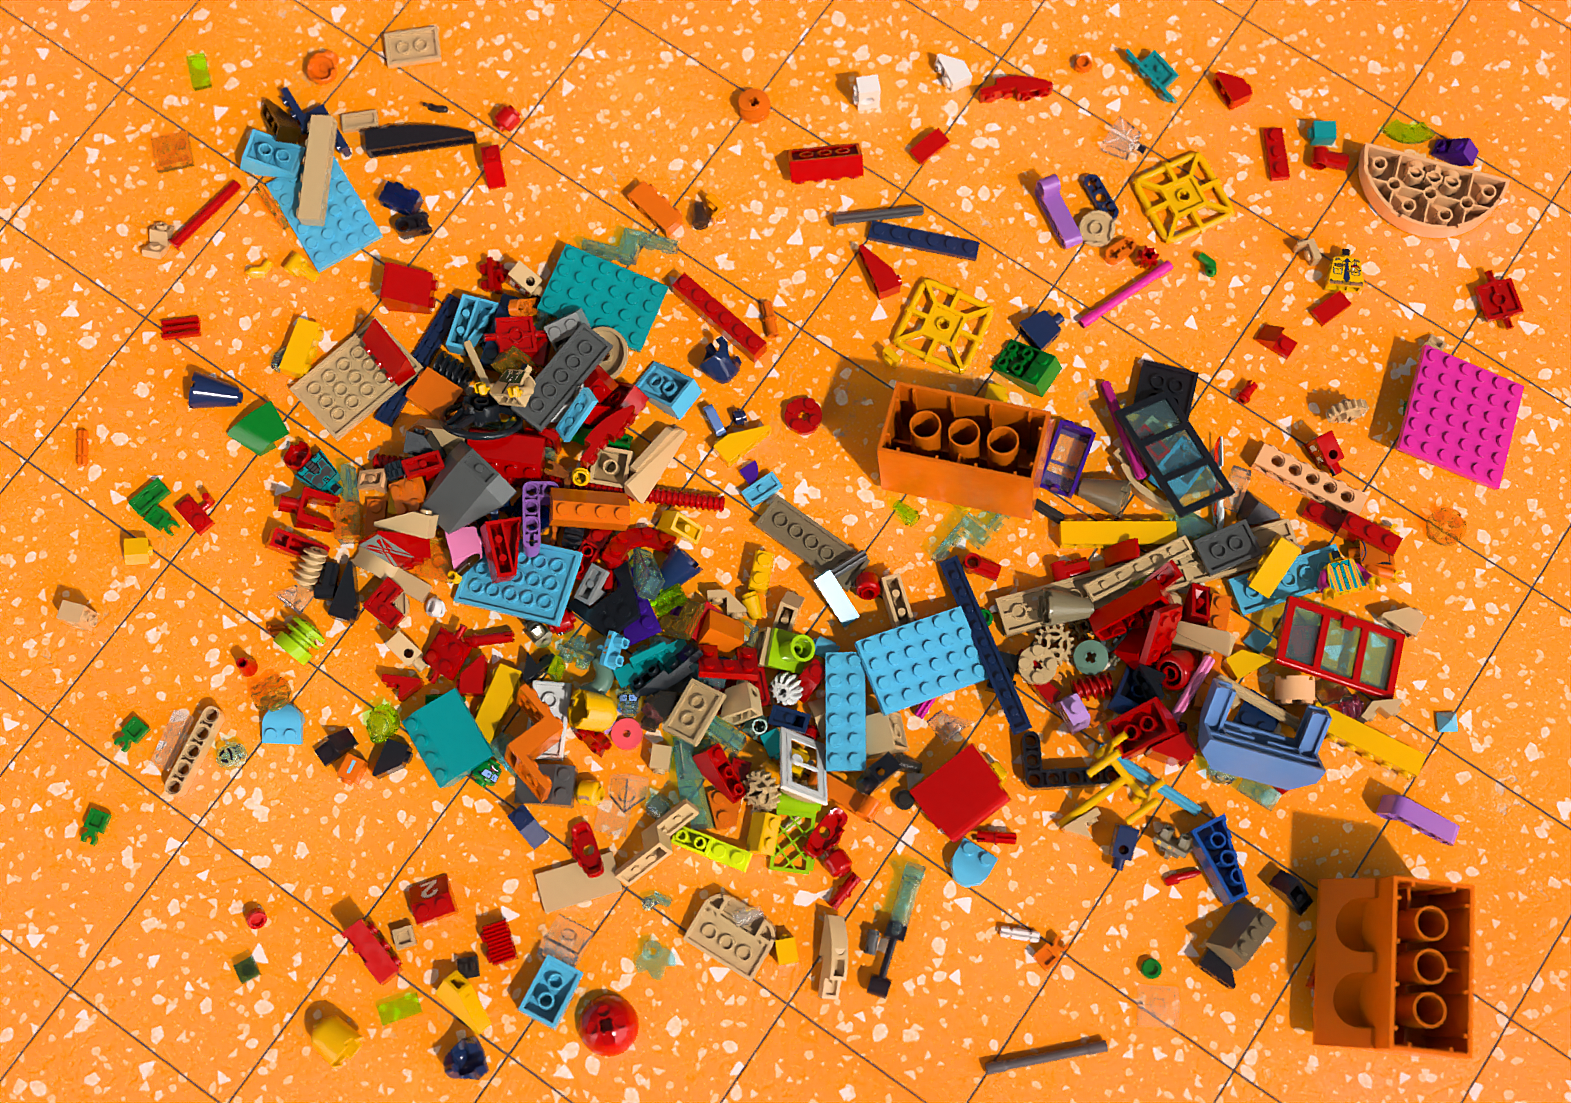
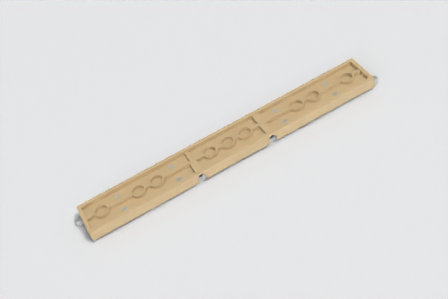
M1289 518L1251 528L1263 554L1267 551L1270 542L1277 532L1298 545ZM1192 544L1194 552L1175 562L1184 576L1166 590L1172 592L1186 588L1192 583L1201 584L1256 569L1261 556L1209 577ZM1298 545L1302 550L1304 549L1303 545ZM1126 563L995 598V605L991 606L989 611L991 613H999L1005 637L1042 628L1043 626L1040 622H1043V620L1038 618L1037 608L1038 598L1043 596L1044 591H1041L1042 588L1048 587L1088 598L1082 587L1083 584ZM1148 576L1093 602L1094 610L1143 585L1142 581Z

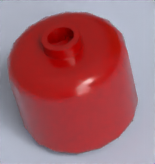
M1176 649L1162 656L1156 663L1155 670L1167 675L1161 683L1164 688L1179 690L1188 685L1199 664L1191 652L1184 649Z

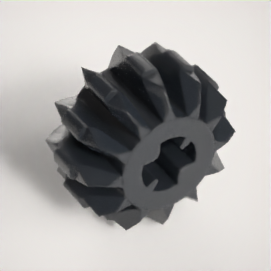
M565 527L562 546L567 549L578 550L582 543L585 528Z

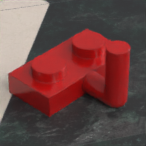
M208 493L202 494V499L205 502L200 506L190 495L175 506V509L200 536L215 524L205 513L215 503V500Z

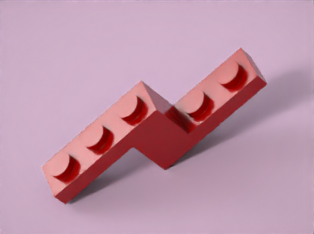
M1310 499L1301 515L1302 518L1352 544L1358 538L1391 556H1394L1403 539L1351 511L1345 517Z

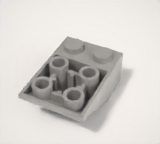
M582 308L557 318L544 326L556 353L583 322L590 327Z

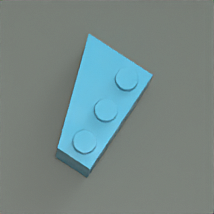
M462 294L446 341L449 352L467 357L468 353L464 342L470 340L473 347L476 346L487 329L492 325L499 303Z

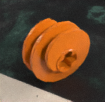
M757 88L745 90L738 99L739 115L744 121L753 124L765 120L771 109L768 95Z

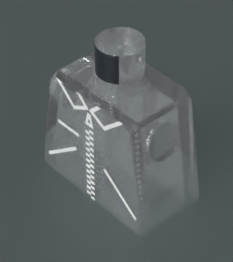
M1119 116L1103 140L1100 151L1122 160H1128L1132 152L1142 157L1147 147L1139 144L1142 133L1123 117Z

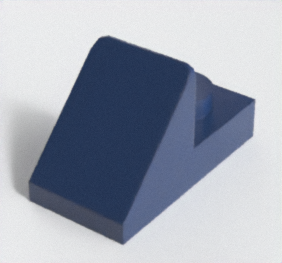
M773 704L768 724L780 728L784 727L799 734H806L811 714Z

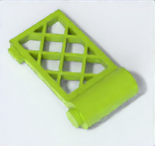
M779 790L781 795L778 798L781 801L777 803L776 815H789L793 823L785 829L780 825L782 832L777 835V838L785 833L791 843L783 849L776 843L780 851L775 854L776 847L774 848L775 851L770 859L769 870L809 875V871L814 869L815 859H811L808 855L806 858L803 854L804 850L801 852L794 842L803 835L807 839L806 833L810 831V834L815 828L816 812L821 811V804L817 802H803ZM792 816H796L799 818L795 821ZM803 817L812 818L811 827L805 832L797 824ZM796 824L802 834L792 840L786 831ZM793 844L800 854L790 861L783 851ZM782 853L788 860V863L783 867L774 866L775 857ZM801 855L806 861L805 870L796 869L792 863ZM789 864H791V866H792L794 869H792V868H785V867H787Z

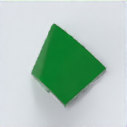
M272 401L265 403L245 416L227 432L230 438L236 440L260 457L277 448L274 442L290 434Z

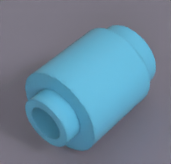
M819 636L818 639H813L815 644L814 654L824 659L825 653L838 652L840 649L836 642Z

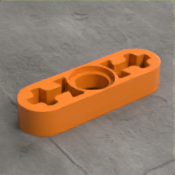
M538 298L511 299L508 304L509 314L511 316L537 315L540 312L537 311L540 301Z

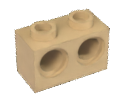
M62 600L56 619L70 627L92 632L98 623V614L85 605Z

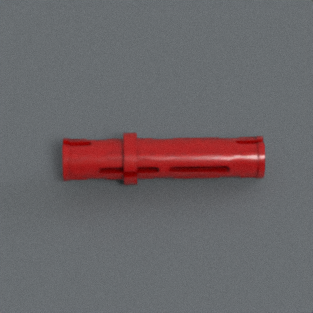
M511 630L480 635L472 633V636H464L463 639L471 647L477 649L479 646L514 643L515 639L513 637L515 635L514 631Z

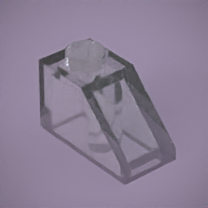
M1233 465L1227 480L1235 493L1224 499L1223 508L1237 513L1251 481V470Z

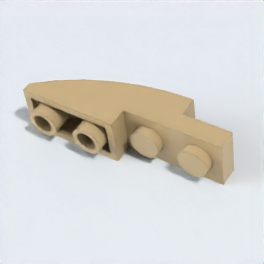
M825 914L819 955L824 957L817 997L838 1000L841 981H846L847 930L844 916Z

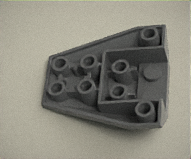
M461 441L448 454L444 462L445 468L438 473L421 508L430 509L432 514L439 515L437 524L448 534H451L503 507L517 491L473 448L464 441Z

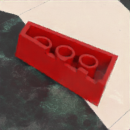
M1154 578L1136 589L1130 590L1125 595L1112 600L1101 608L1095 609L1088 619L1094 634L1101 641H1105L1126 633L1128 628L1138 629L1143 627V623L1152 620L1154 610L1174 604V601L1169 592Z

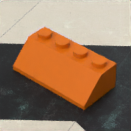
M551 487L549 525L626 531L630 525L628 496L626 493Z

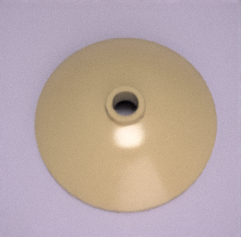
M594 328L592 330L613 345V348L608 353V360L604 358L599 365L612 379H615L622 373L628 361L629 349L627 342L622 334L613 328Z

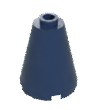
M194 372L192 381L195 382H193L192 387L190 386L189 408L236 407L238 403H242L243 392H240L239 387L204 373Z
M677 544L671 547L651 583L653 587L651 590L658 597L661 595L666 597L703 570L686 551H681L679 549L680 546Z

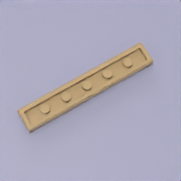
M1183 535L1083 584L1082 587L1091 603L1154 573L1172 559L1176 562L1192 554L1194 550L1186 535Z

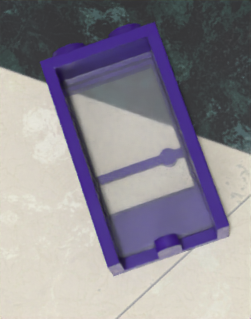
M1060 420L1048 451L1040 488L1071 499L1096 432H1093L1089 427L1077 426L1070 420Z

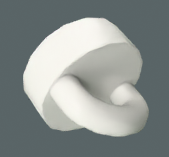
M430 598L426 605L427 615L430 617H443L446 611L444 602L439 598Z

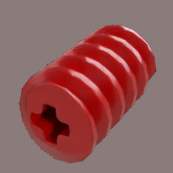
M1110 672L1107 673V677L1104 673H1101L1099 678L1097 675H1093L1092 680L1089 676H1086L1084 681L1078 678L1077 683L1073 679L1070 680L1071 692L1077 693L1081 701L1082 697L1090 701V695L1096 700L1098 693H1100L1102 698H1105V692H1108L1109 696L1113 695V681Z

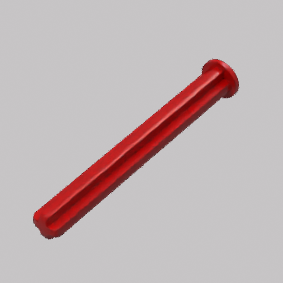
M233 180L171 240L168 239V242L179 251V247L241 189V185Z

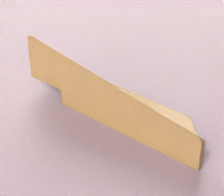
M675 425L673 428L666 427L630 466L631 477L624 483V490L628 496L640 504L645 502L688 434L678 425Z
M1179 621L1176 628L1177 634L1172 643L1210 654L1216 651L1230 657L1236 639L1232 633Z

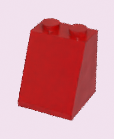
M385 262L380 298L387 311L431 314L432 308H435L436 305L434 293L438 290V280H436L434 274Z

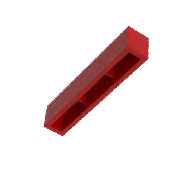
M685 272L672 284L673 294L753 363L767 351V342Z

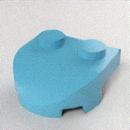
M283 702L273 706L264 715L262 721V743L303 744L304 714L292 703Z
M963 838L949 863V868L953 874L952 878L956 883L966 888L980 886L991 873L998 858L968 839Z

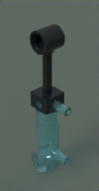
M910 861L906 862L883 936L889 938V942L879 974L872 973L866 992L868 994L883 999L887 998L892 981L886 978L897 941L904 942L926 870L925 866Z

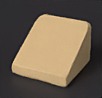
M1430 334L1423 346L1429 345L1443 351L1447 343Z

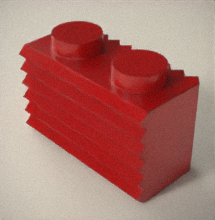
M507 919L482 926L483 931L480 932L483 944H487L489 951H486V957L489 963H492L493 966H498L519 959Z

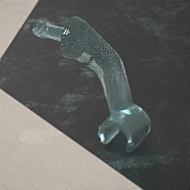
M745 621L744 624L751 630L745 647L753 648L759 627H753L748 621Z

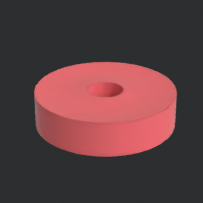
M624 718L614 724L611 737L618 748L632 750L640 745L643 739V730L634 719ZM629 731L631 735L624 737V732Z

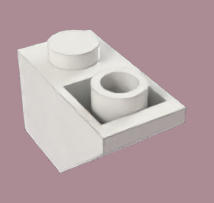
M943 54L936 56V63L934 64L936 71L941 73L944 85L947 88L949 87L952 93L971 84L972 74L965 61Z

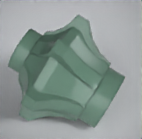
M762 715L745 721L742 731L748 732L753 736V740H757L759 735L769 732L767 727L770 716L765 717Z

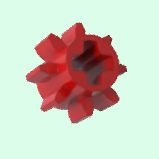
M1145 246L1143 251L1138 250V257H1136L1135 262H1139L1140 268L1144 267L1150 270L1151 265H1157L1158 261L1156 259H1158L1159 254L1155 253L1154 247L1148 248Z

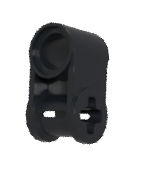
M418 212L398 218L395 222L398 236L401 239L407 240L432 233L433 229L428 221L429 214L427 212ZM402 227H408L406 230H401Z

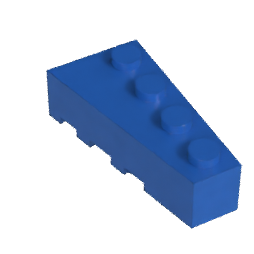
M1225 813L1186 833L1192 837V850L1224 907L1249 894L1242 870L1238 865V856L1233 848L1232 836L1226 824Z

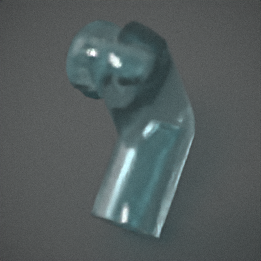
M285 345L272 356L270 366L277 373L281 372L279 366L286 351Z
M654 893L643 899L642 908L645 911H651L653 906L657 904L669 908L672 898Z

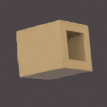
M652 745L649 768L653 770L654 774L665 775V772L670 773L673 756L672 746Z

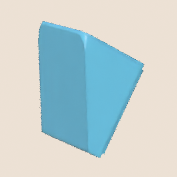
M1255 628L1243 643L1254 653L1259 654L1271 642L1272 638Z

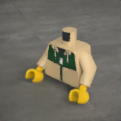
M523 363L519 370H506L495 383L485 384V382H477L474 384L475 392L482 395L490 393L499 405L526 407L536 385L534 379L529 375L532 368L528 364Z

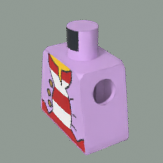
M1077 693L1069 694L1053 703L1071 735L1089 727L1091 717Z

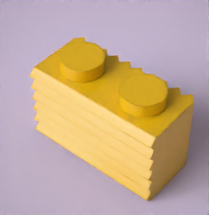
M756 550L748 584L749 592L756 591L757 594H768L767 591L772 576L771 572L775 561L773 553Z
M753 812L746 851L757 855L773 856L777 843L776 840L778 839L777 835L781 823L780 820L782 819L781 816L767 812Z

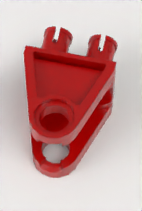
M303 487L299 499L281 495L278 511L295 514V528L334 532L333 522L308 515L303 507H306L307 504L337 507L341 499L335 495Z

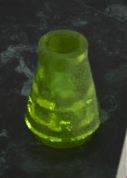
M901 500L896 501L892 506L905 525L912 527L919 521L920 515L918 511Z

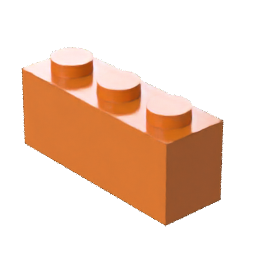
M643 181L628 194L629 203L666 238L683 224L682 213L677 208L671 207L668 199L665 196L661 197L652 184L648 185Z

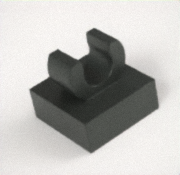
M478 956L457 959L458 971L466 979L480 977Z

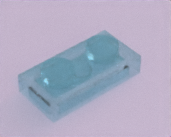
M348 463L341 465L340 479L343 482V499L351 505L360 504L359 491L356 489V468Z

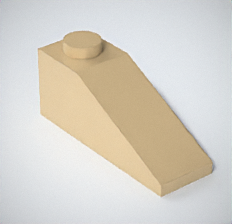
M421 508L420 511L376 521L373 526L429 539L435 537L439 515L432 514L430 509Z

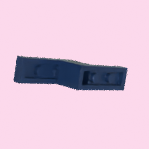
M286 86L281 89L284 95L281 99L286 107H291L292 110L289 112L293 118L300 122L299 126L302 129L303 135L307 134L309 136L308 122L311 121V115L330 116L323 104L303 114L288 87ZM337 128L335 147L339 153L343 152L345 157L352 155V152Z

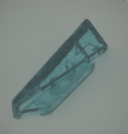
M673 737L680 802L686 798L699 808L700 813L691 820V829L696 831L714 828V821L699 769L692 758L694 755L692 745L677 737Z

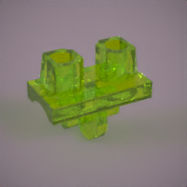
M677 583L666 591L662 588L659 590L660 594L649 601L659 618L669 615L673 608L685 605L688 598L681 585Z

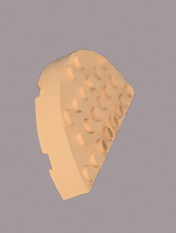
M1365 143L1359 154V179L1365 196L1373 208L1395 227L1422 237L1446 238L1474 229L1495 210L1505 196L1510 184V179L1370 143Z

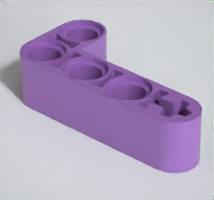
M1054 173L1037 180L1035 195L1064 250L1081 244L1083 239L1059 193L1061 184L1058 176Z
M530 481L523 485V553L528 557H535L540 553V505H550V495L546 493L550 492L551 487L559 488L555 482ZM528 492H534L535 494H534V495H529V494H527V493H528ZM528 509H534L535 511H534V512H529V511H527V510H528ZM529 526H534L535 529L531 530V529H528L527 527H529ZM530 540H533V546H530Z
M1383 795L1376 812L1379 817L1400 821L1448 846H1454L1460 826L1400 795Z

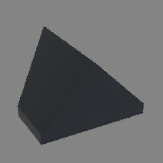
M1245 488L1236 515L1238 522L1246 519L1250 526L1280 518V514L1272 506Z

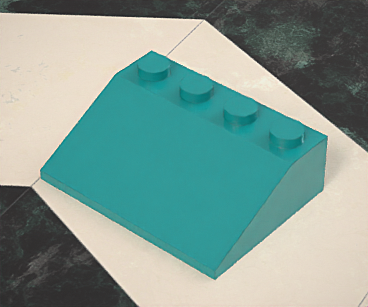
M457 688L450 690L416 710L402 721L440 789L454 786L477 766L495 755Z

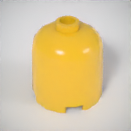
M583 689L576 690L571 696L573 702L571 708H567V720L569 725H573V728L604 732L613 725L617 718L615 702L611 697Z
M338 1016L319 1019L313 1026L311 1045L333 1069L341 1068L343 1066L341 1062L346 1058L351 1060L362 1046L360 1041L364 1038Z

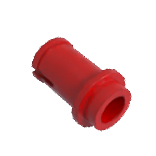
M1247 380L1241 392L1239 391L1236 394V400L1239 403L1246 404L1250 402L1251 395L1258 387L1255 382L1250 385L1252 380Z

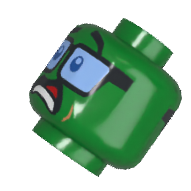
M488 759L477 766L472 772L473 777L476 778L475 783L483 788L486 785L494 786L502 773V770L499 768L500 764L492 759Z

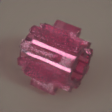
M1357 694L1343 695L1341 702H1338V711L1352 719L1359 718L1361 711L1364 710V702L1360 701V697Z

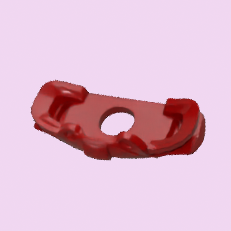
M833 807L808 836L803 845L806 855L816 858L840 842L842 833L845 831L843 827L848 821L847 814L841 808ZM821 827H826L829 830L827 838L820 836L819 830Z
M585 821L575 824L571 830L573 838L571 839L572 857L589 878L599 877L604 873V866L590 824ZM592 845L594 847L593 854L585 855L583 853L584 847Z

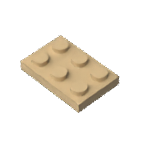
M437 26L384 33L389 69L442 61Z
M692 678L662 729L697 747L727 696Z

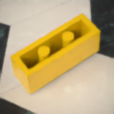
M298 317L279 366L284 375L301 379L311 371V362L317 356L318 344L324 338V330L320 323Z

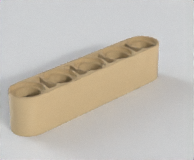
M208 706L203 710L165 782L164 788L169 795L180 798L188 792L225 721L224 712L217 707ZM217 712L216 719L211 721V714ZM204 730H208L207 736L201 738V733ZM198 747L197 755L192 756V750ZM189 765V771L183 774L184 766ZM179 783V790L173 792V786Z

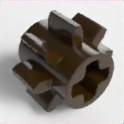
M1085 619L1073 621L1075 625L1070 624L1068 627L1072 629L1070 636L1077 637V641L1082 637L1087 640L1089 638L1087 633L1093 632L1090 628V621L1087 622ZM1079 625L1082 626L1083 632H1079Z

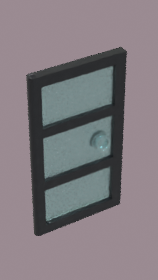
M1169 389L1116 410L1113 413L1179 518H1183L1235 493Z

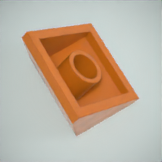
M709 609L697 644L718 646V655L732 659L737 647H741L744 643V623Z

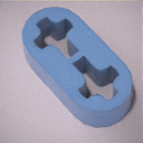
M710 404L703 407V411L716 437L726 436V430L713 405Z

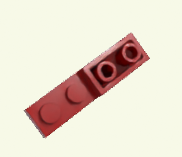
M1030 76L995 78L993 86L980 88L978 98L980 103H991L997 99H1009L1015 96L1017 102H1026L1036 97H1047L1052 93L1053 82Z
M630 405L614 412L589 433L584 440L585 447L588 449L580 459L582 467L587 469L590 464L593 466L598 459L597 454L600 450H604L607 447L609 440L615 443L617 439L623 437L626 432L625 427L628 423L631 425L636 418L635 406Z
M591 529L586 540H583L578 549V552H581L583 557L576 579L582 581L591 564L596 565L604 550L603 547L613 537L614 530Z

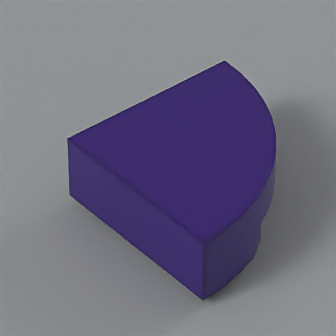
M755 460L740 470V474L749 486L755 483L758 477V465Z

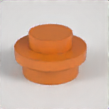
M1081 55L1075 59L1074 68L1077 72L1087 73L1091 70L1092 61L1088 56Z

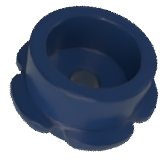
M740 408L732 411L735 425L743 426L744 422L747 421L745 411H741Z

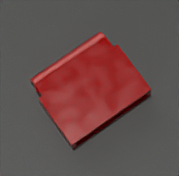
M971 743L909 791L937 830L942 829L953 843H956L1011 801L1009 794L1001 785L1003 780L975 743Z

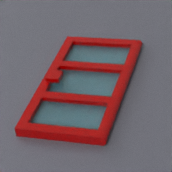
M1288 596L1286 598L1273 662L1384 700L1393 699L1405 634L1293 596Z

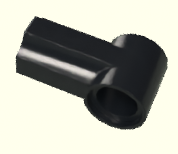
M325 562L322 564L323 569L321 570L319 582L315 585L314 598L333 601L338 588L337 581L340 565L333 562Z

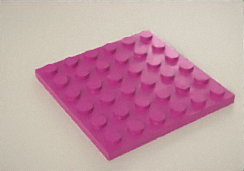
M1424 345L1418 360L1396 450L1497 490L1500 488L1524 386L1434 347Z

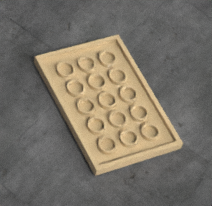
M377 318L376 320L410 361L416 372L414 376L398 387L395 382L390 383L386 378L384 368L381 370L374 362L376 358L366 353L363 349L365 344L362 338L371 324V320L289 388L337 442L424 370L422 365Z

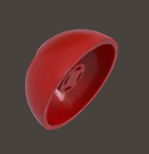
M603 995L593 999L585 1006L580 1015L578 1024L580 1038L584 1045L597 1055L612 1057L622 1054L632 1046L638 1034L639 1020L634 1007L626 999L616 995Z

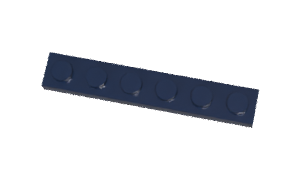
M876 221L871 222L868 236L870 241L975 262L980 244L977 241Z

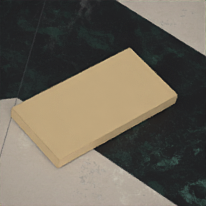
M613 852L601 855L604 873L596 878H589L577 862L536 874L535 877L545 914L623 891L621 881L615 877L614 871L617 870Z

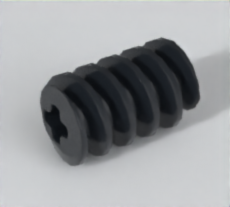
M442 351L434 363L433 370L462 389H465L473 381L476 371L473 370L469 373V366L463 369V362L457 366L458 359H454L451 362L452 355H448L445 358L446 352Z

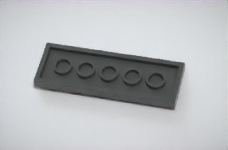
M583 322L534 379L536 383L534 393L530 396L526 407L512 406L511 410L541 433L611 351L613 345Z

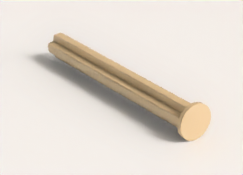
M1217 675L1216 679L1233 683L1232 689L1236 690V696L1292 727L1294 732L1297 733L1302 718L1295 717L1225 675Z

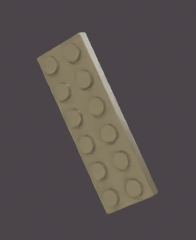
M779 495L776 496L755 523V527L819 573L833 568L857 553L855 549ZM865 560L836 578L843 590L846 592L850 590L855 583L856 577L865 570L870 560Z

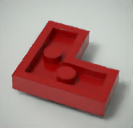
M526 427L523 434L546 437L545 449L559 455L562 450L560 436L552 428H545L540 433L535 428Z
M387 577L362 606L393 631L405 616L391 604L404 590Z

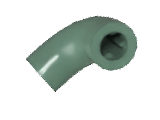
M600 657L592 660L595 678L590 683L579 687L583 690L606 695L612 687L615 674L613 670L600 665Z

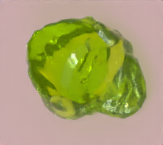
M388 703L376 706L369 713V718L366 721V729L369 732L368 736L373 743L377 744L383 743L388 737L395 735L400 727L398 710L391 707Z

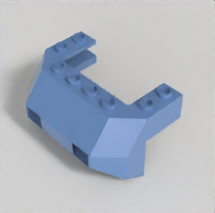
M1213 678L1200 712L1198 744L1211 769L1285 790L1317 784L1326 773L1318 752L1332 720L1328 710L1308 704L1295 738L1226 720L1237 693L1235 689H1232L1233 683Z

